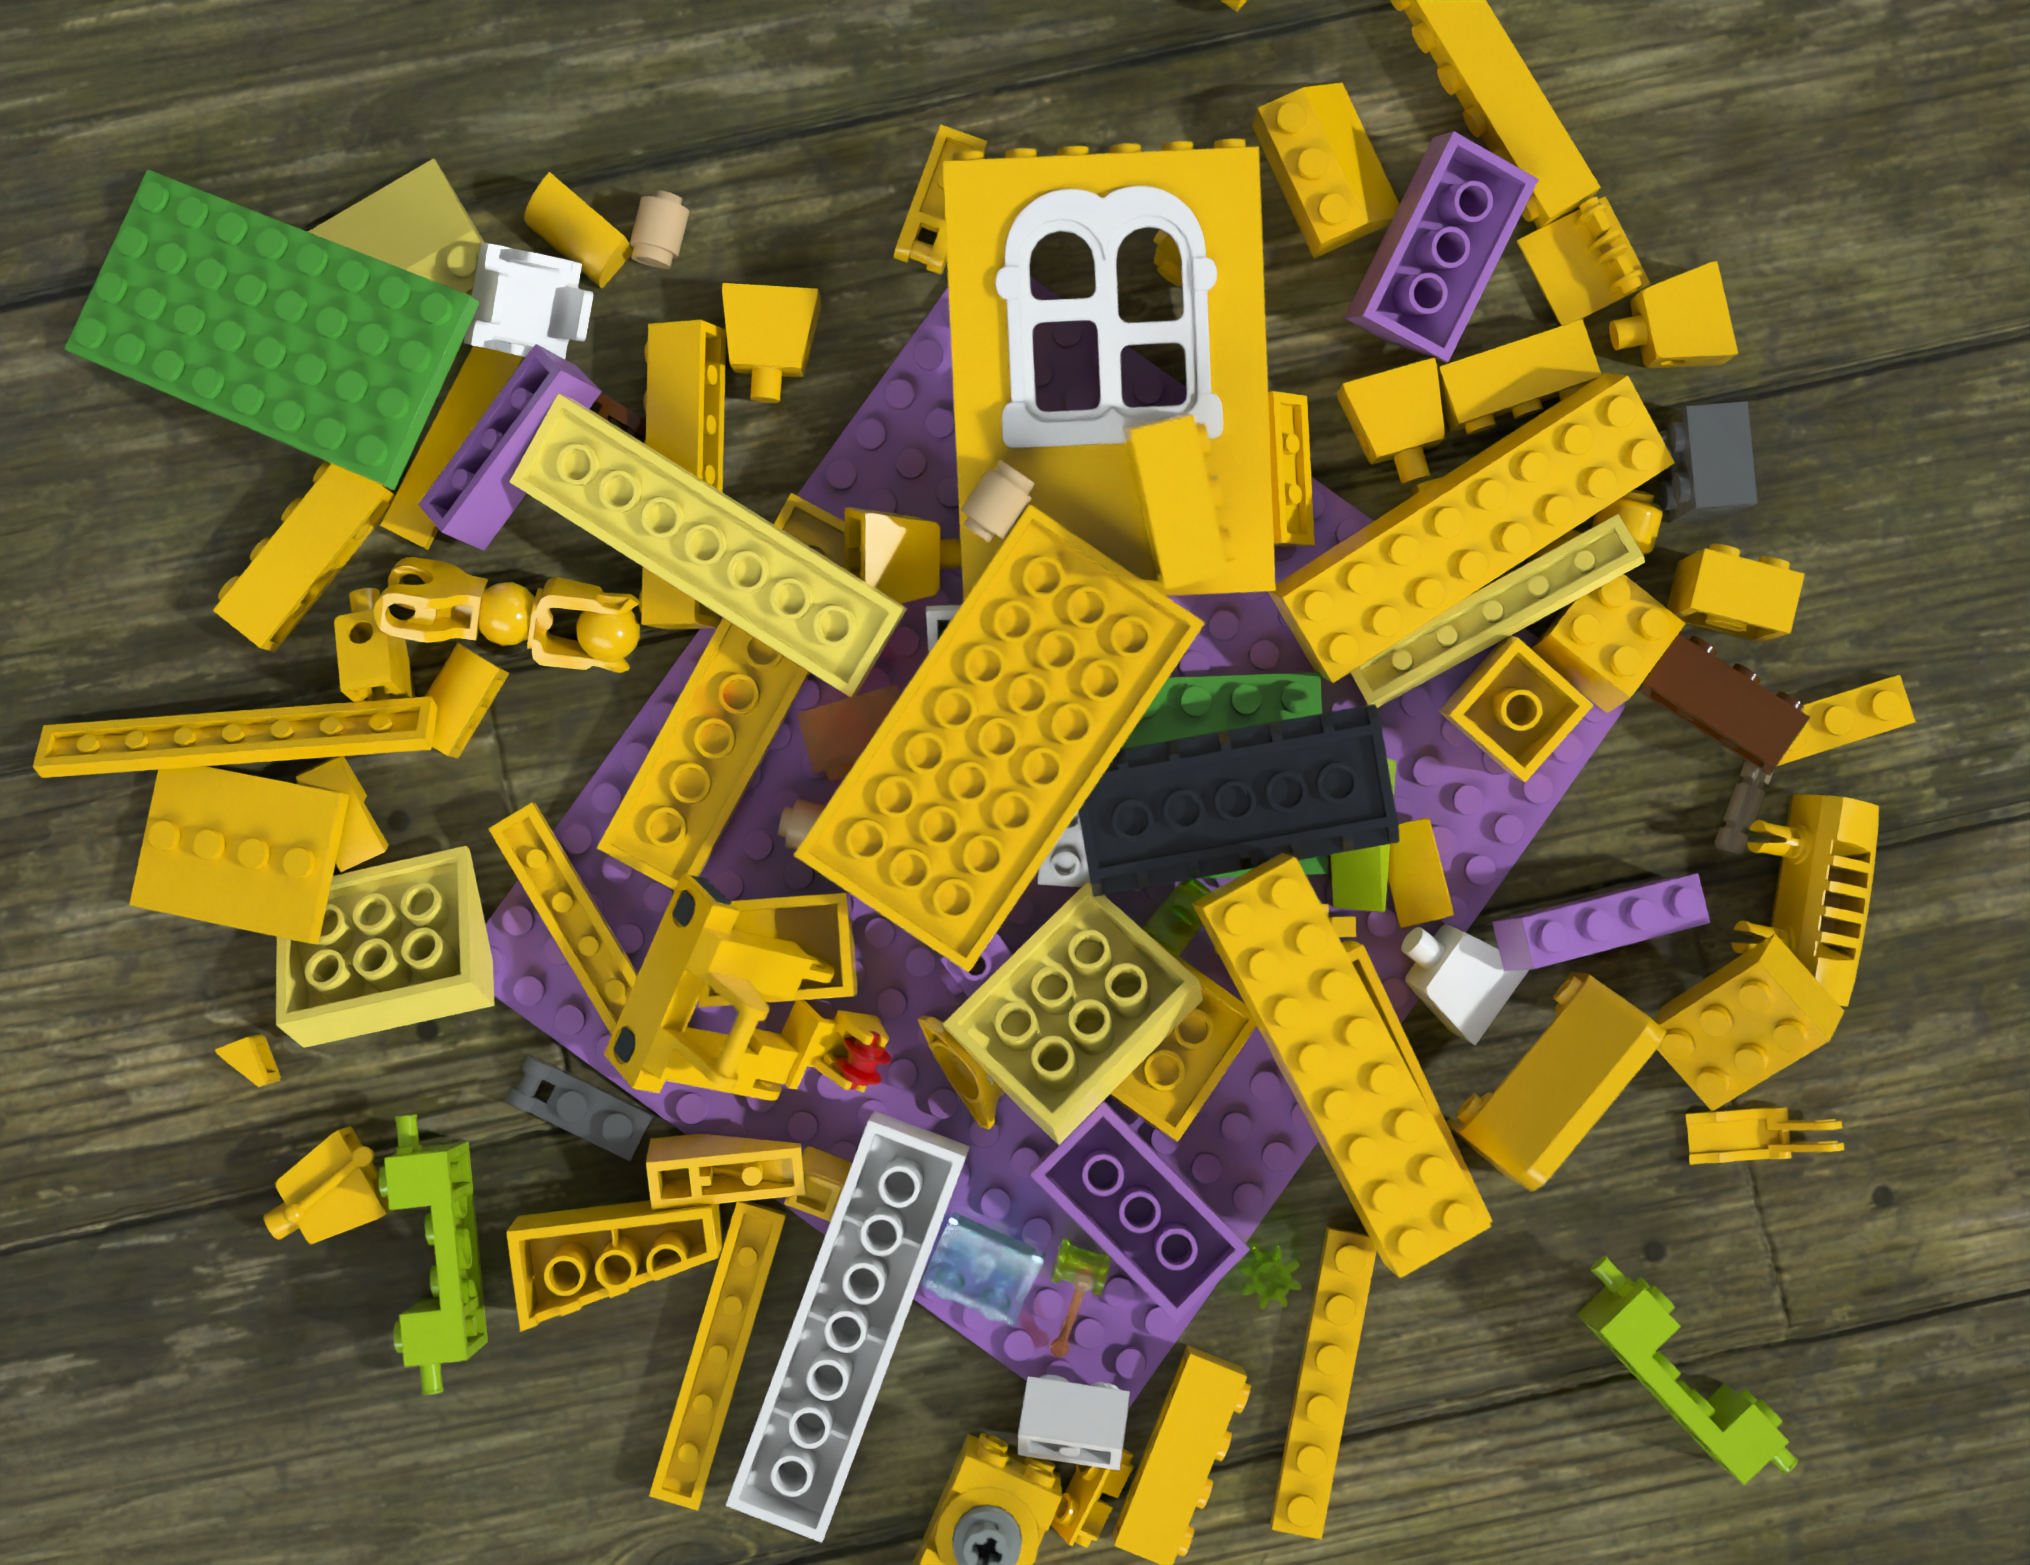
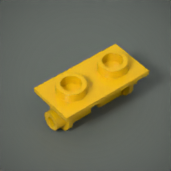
M1123 1448L1120 1470L1076 1464V1472L1066 1492L1062 1494V1499L1051 1523V1526L1068 1545L1073 1546L1074 1542L1088 1548L1092 1540H1098L1113 1509L1109 1503L1099 1500L1102 1492L1115 1498L1119 1497L1134 1468L1131 1464L1134 1455L1130 1451Z

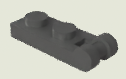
M526 1054L520 1067L524 1072L517 1086L510 1087L504 1101L628 1161L634 1159L655 1116L654 1113L539 1057ZM542 1080L555 1085L548 1101L535 1095Z

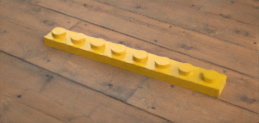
M432 696L43 725L33 768L41 778L431 750L438 708Z

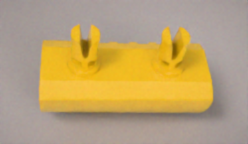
M1793 794L1790 798L1786 826L1767 823L1763 820H1756L1752 823L1749 830L1769 837L1770 841L1747 842L1749 850L1754 853L1781 856L1771 926L1753 924L1744 920L1739 921L1733 930L1754 937V941L1731 942L1733 950L1744 954L1768 937L1776 934L1840 1006L1848 1007L1855 983L1869 910L1877 847L1879 806L1840 796Z

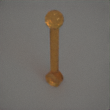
M1079 1269L1074 1274V1294L1059 1336L1050 1344V1351L1056 1357H1064L1070 1351L1068 1338L1084 1293L1091 1290L1094 1284V1275L1088 1269Z

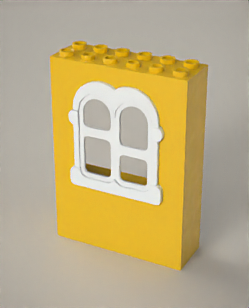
M1224 139L1215 141L1214 149L1193 150V142L1175 141L1163 143L1162 151L1141 152V145L1139 144L1112 145L1109 147V154H1089L1088 147L1068 146L1058 148V156L1037 157L1035 149L1022 148L1005 151V158L984 159V152L962 151L953 153V161H942L964 601L1029 505H1032L1165 596L1276 591L1259 147H1245L1244 139ZM1144 227L1161 229L1171 235L1179 246L1182 261L1184 310L1179 320L1125 323L1119 317L1116 273L1117 251L1123 239L1136 229ZM1065 231L1074 233L1085 240L1092 250L1095 262L1096 290L1093 296L1086 299L1043 301L1033 298L1030 291L1029 263L1031 252L1040 239L1050 233ZM1092 321L1098 330L1101 396L1099 406L1092 410L1043 412L1039 410L1035 403L1032 340L1034 326L1042 322ZM1179 343L1185 350L1186 401L1179 406L1127 407L1122 401L1120 352L1122 348L1127 345ZM1185 413L1194 415L1195 423L1200 422L1206 425L1212 454L1203 456L1206 473L1216 476L1219 482L1223 507L1215 509L1218 526L1222 525L1224 529L1228 528L1235 560L1226 562L1229 572L1227 576L1165 590L1157 581L1123 428ZM1001 460L1035 485L1028 494L1032 499L1003 540L995 534L991 541L988 542L963 525L969 516L960 509L989 468L993 471Z

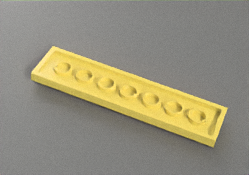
M559 393L509 481L850 698L856 697L908 609L582 404Z

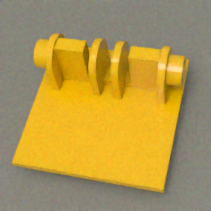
M1597 196L1582 203L1579 206V210L1517 240L1560 326L1578 321L1651 284L1606 196L1598 199Z

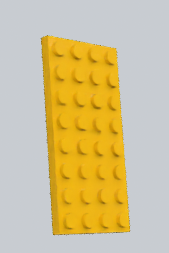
M1029 505L794 856L969 973L1205 622L1032 505Z

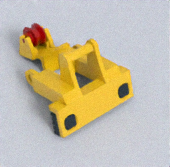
M682 874L604 1052L607 1059L632 1089L660 1093L664 1082L670 1081L775 1101L782 1090L780 1084H785L789 1089L797 1090L807 1066L814 1067L844 1090L856 1088L860 1092H865L869 1084L876 1085L881 1083L882 1076L876 1070L878 1064L890 1063L891 1056L885 1050L889 1037L881 1024V1020L875 1015L838 1010L834 1020L824 1019L805 1000H796L781 1033L755 1029L758 1021L765 1020L769 1012L768 1005L758 993L793 1000L803 978L829 983L834 976L835 969L822 959L807 955L795 942L732 929L740 911L734 905H730L731 902L725 899L726 897L720 894L718 889H715L714 884L709 883L710 880L708 878ZM706 983L739 1011L729 1035L687 1027Z

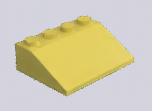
M434 158L308 231L319 237L472 296L480 245L484 241Z
M467 846L335 875L332 877L319 944L277 937L276 1025L303 1048L495 1006L493 959L472 857Z
M1088 881L943 1023V1026L1022 1111L1060 1145L1203 1001L1200 980L1105 895L1093 897L1091 883Z

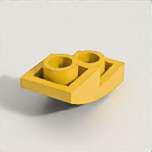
M344 756L330 758L297 774L298 785L350 795L336 858V865L340 872L386 852L388 843L364 804L367 794Z

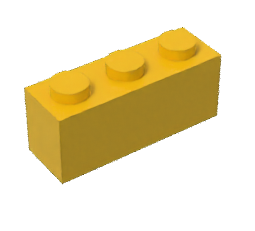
M1582 319L1440 366L1437 369L1441 405L1450 433L1465 428L1467 435L1495 426L1494 418L1511 412L1514 419H1520L1543 410L1541 402L1559 397L1560 401L1602 375Z

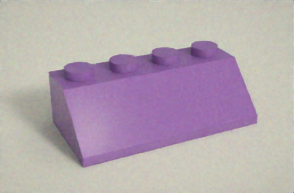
M1455 131L1433 137L1344 318L1387 342L1431 358L1435 357V359L1442 362H1449L1539 179Z

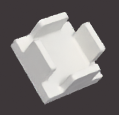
M481 242L472 297L479 301L480 304L465 334L464 343L524 357L529 354L535 344H538L565 359L569 339L584 342L586 339L593 301V292L578 288L582 264Z

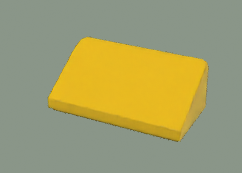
M1429 817L1398 824L1400 842L1390 844L1388 884L1399 927L1403 928L1454 916Z

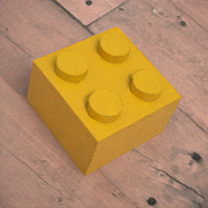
M1710 544L1709 549L1704 548L1696 551V553L1678 561L1667 609L1685 622L1686 625L1757 643H1763L1791 633L1805 573L1789 570L1790 563L1788 561L1767 556L1759 557L1758 561L1739 557L1741 552L1739 549L1723 544Z
M1623 574L1562 607L1531 647V650L1608 714L1632 697L1686 623Z
M1509 636L1501 640L1438 712L1512 777L1526 782L1594 705L1518 637Z

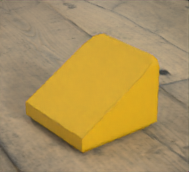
M263 1034L249 1036L215 1049L216 1054L258 1087L280 1081V1073L267 1038Z
M808 1146L802 1155L806 1195L786 1197L784 1204L831 1222L852 1163Z

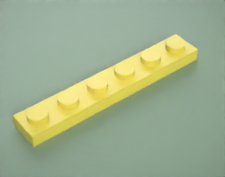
M1617 514L1469 595L1350 673L1367 704H1376L1378 708L1645 563L1644 556Z

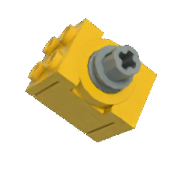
M981 1433L979 1438L967 1434L963 1448L960 1450L912 1565H1033L1044 1533L1049 1530L1062 1499L1060 1473L1053 1471L1055 1464L1048 1459L1028 1456L1023 1458L1007 1451L1009 1445L993 1435Z

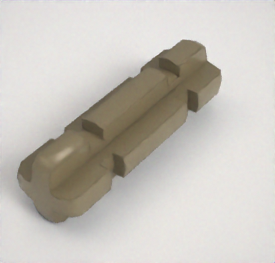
M1745 761L1740 773L1743 781L1740 784H1736L1723 821L1727 822L1724 828L1720 827L1715 840L1717 848L1734 855L1741 854L1744 851L1749 838L1745 834L1746 830L1755 822L1766 793L1762 790L1763 785H1769L1772 774L1770 776L1747 761Z

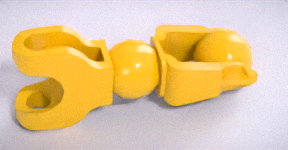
M417 557L404 558L395 564L388 578V587L380 594L373 609L374 619L379 629L393 637L419 642H440L453 638L476 641L480 630L489 641L502 646L517 645L528 639L527 649H532L533 660L539 665L587 670L591 666H596L616 673L628 671L630 666L624 658L636 648L640 639V624L632 612V609L640 603V600L632 594L605 593L600 586L561 577H553L547 580L543 589L538 588L534 597L526 587L514 582L497 583L487 588L488 579L469 575L457 566L447 562ZM414 574L419 576L425 584L407 585L403 583L402 577ZM396 603L401 607L414 610L415 614L407 620H400L390 613L388 606ZM550 608L583 611L576 624L578 641L554 636L549 633L548 629L553 623V615L550 612Z

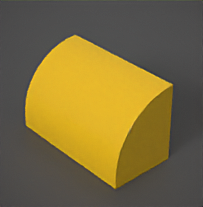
M549 172L545 176L527 205L524 215L525 223L567 260L582 264L581 272L602 289L630 258L633 252L632 247L623 234Z
M458 642L425 697L432 696L438 708L432 747L454 758L460 757L510 674Z

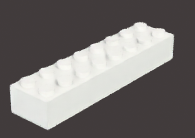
M878 1111L873 1112L867 1122L726 1506L821 1543L823 1542L970 1146Z

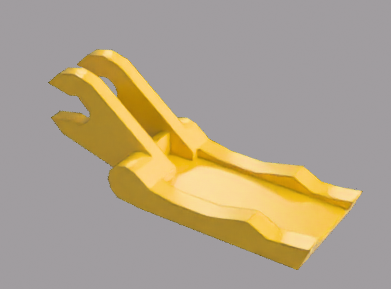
M1785 1106L1686 1113L1690 1165L1759 1159L1792 1158L1791 1152H1835L1844 1150V1142L1838 1143V1141L1832 1140L1790 1142L1789 1130L1842 1128V1121H1836V1119L1788 1120V1108Z

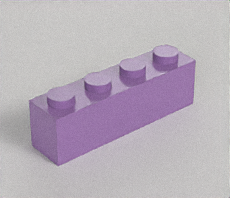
M535 344L418 505L442 533L484 551L527 494L509 481L557 394L559 393L590 409L602 391L576 365Z
M1696 873L1662 878L1492 921L1503 969L1504 971L1536 969L1708 924L1710 920L1699 875Z

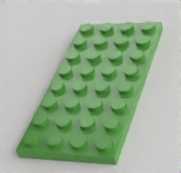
M147 169L64 350L395 490L480 302L472 296Z

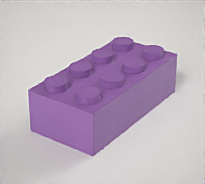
M1105 1100L1060 1145L1055 1142L1029 1168L1030 1176L1176 1323L1250 1250L1246 1242Z

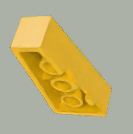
M651 1200L517 1216L506 1233L520 1332L535 1327L539 1322L552 1317L564 1316L580 1310L582 1306L608 1296L610 1298L629 1292L630 1288L651 1280L657 1281L718 1258L724 1244L720 1204L652 1210Z

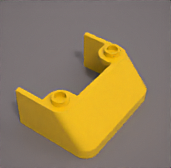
M1571 971L1565 978L1566 981L1559 987L1553 997L1558 1002L1554 1011L1557 1017L1494 1093L1488 1092L1481 1098L1476 1094L1471 1095L1455 1115L1459 1121L1450 1117L1446 1122L1449 1129L1505 1177L1530 1191L1540 1188L1555 1173L1655 1052L1666 1034V1030L1651 1017L1586 973Z

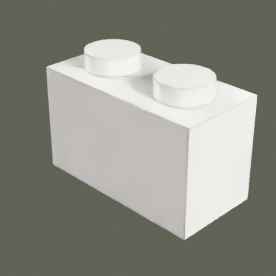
M1043 1375L1040 1378L1028 1376L1018 1432V1455L1120 1470L1130 1391L1120 1390L1117 1386L1105 1382L1083 1385L1070 1383L1067 1379L1057 1375Z

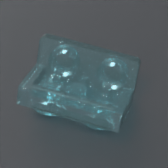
M952 1212L930 1259L921 1284L923 1287L934 1291L936 1295L943 1299L954 1300L970 1307L990 1320L1001 1321L1009 1326H1015L1023 1303L1043 1264L1046 1253L956 1212Z

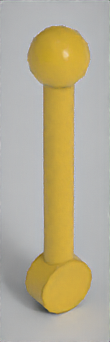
M366 1146L355 1149L352 1153V1160L298 1204L291 1203L285 1207L283 1212L285 1220L292 1224L300 1222L306 1209L355 1169L370 1165L374 1159L372 1149Z

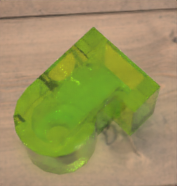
M1197 879L1181 881L1142 929L1172 951V954L1177 957L1203 925L1192 902L1211 893L1212 890Z

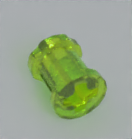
M1062 1238L1053 1264L1050 1282L1058 1284L1061 1280L1090 1288L1093 1295L1100 1296L1109 1272L1111 1257L1105 1251L1098 1254L1072 1246L1070 1239Z

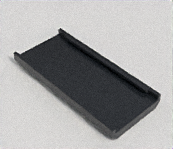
M1376 704L1120 749L1078 810L1093 897L1253 869L1281 853L1295 856L1297 860L1400 842V831L1385 743Z

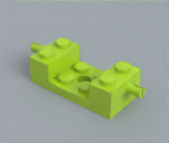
M417 1114L395 1117L398 1147L395 1154L384 1158L385 1166L380 1167L379 1189L383 1198L388 1197L389 1210L431 1206V1214H427L425 1218V1234L428 1244L435 1245L436 1265L432 1266L430 1270V1285L434 1297L423 1298L399 1315L400 1321L394 1325L396 1352L403 1353L404 1367L420 1366L421 1394L430 1395L444 1391L440 1363L468 1360L488 1343L469 1141L422 1146V1144H419Z
M1606 1255L1596 1260L1591 1266L1590 1271L1594 1272L1606 1287L1577 1313L1580 1319L1719 1466L1743 1485L1752 1479L1769 1461L1779 1469L1780 1473L1786 1474L1797 1465L1798 1459L1785 1448L1789 1441L1777 1429L1783 1422L1764 1401L1760 1398L1757 1400L1746 1389L1737 1393L1726 1384H1723L1713 1395L1705 1400L1695 1389L1692 1390L1681 1379L1676 1383L1675 1380L1681 1373L1662 1353L1656 1352L1681 1327L1669 1315L1675 1306L1654 1285L1650 1286L1641 1277L1634 1282L1628 1276H1624Z

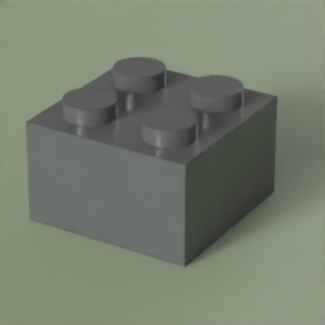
M1748 401L1686 406L1660 425L1661 431L1658 432L1675 462L1664 470L1665 480L1661 481L1660 503L1664 511L1668 510L1669 523L1730 518L1757 504Z

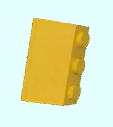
M1343 83L1303 87L1257 108L1252 127L1314 259L1390 225L1400 204Z

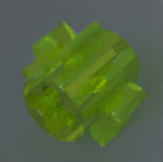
M1279 1245L1274 1246L1271 1255H1263L1257 1247H1253L1255 1259L1251 1265L1239 1264L1238 1267L1250 1279L1249 1282L1240 1288L1242 1293L1250 1295L1257 1291L1259 1294L1258 1306L1263 1310L1266 1308L1268 1300H1278L1284 1308L1287 1307L1285 1295L1290 1289L1301 1290L1302 1288L1301 1284L1291 1278L1290 1272L1295 1271L1300 1266L1298 1261L1290 1259L1283 1263L1281 1261L1282 1248ZM1271 1266H1275L1276 1271L1282 1278L1280 1282L1271 1281L1269 1287L1265 1288L1258 1275L1260 1272L1268 1273Z

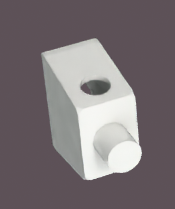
M1448 924L1441 926L1434 937L1421 927H1417L1408 933L1401 946L1403 953L1415 961V964L1406 975V984L1448 1030L1473 1045L1478 1043L1529 971V969L1504 971L1499 949Z

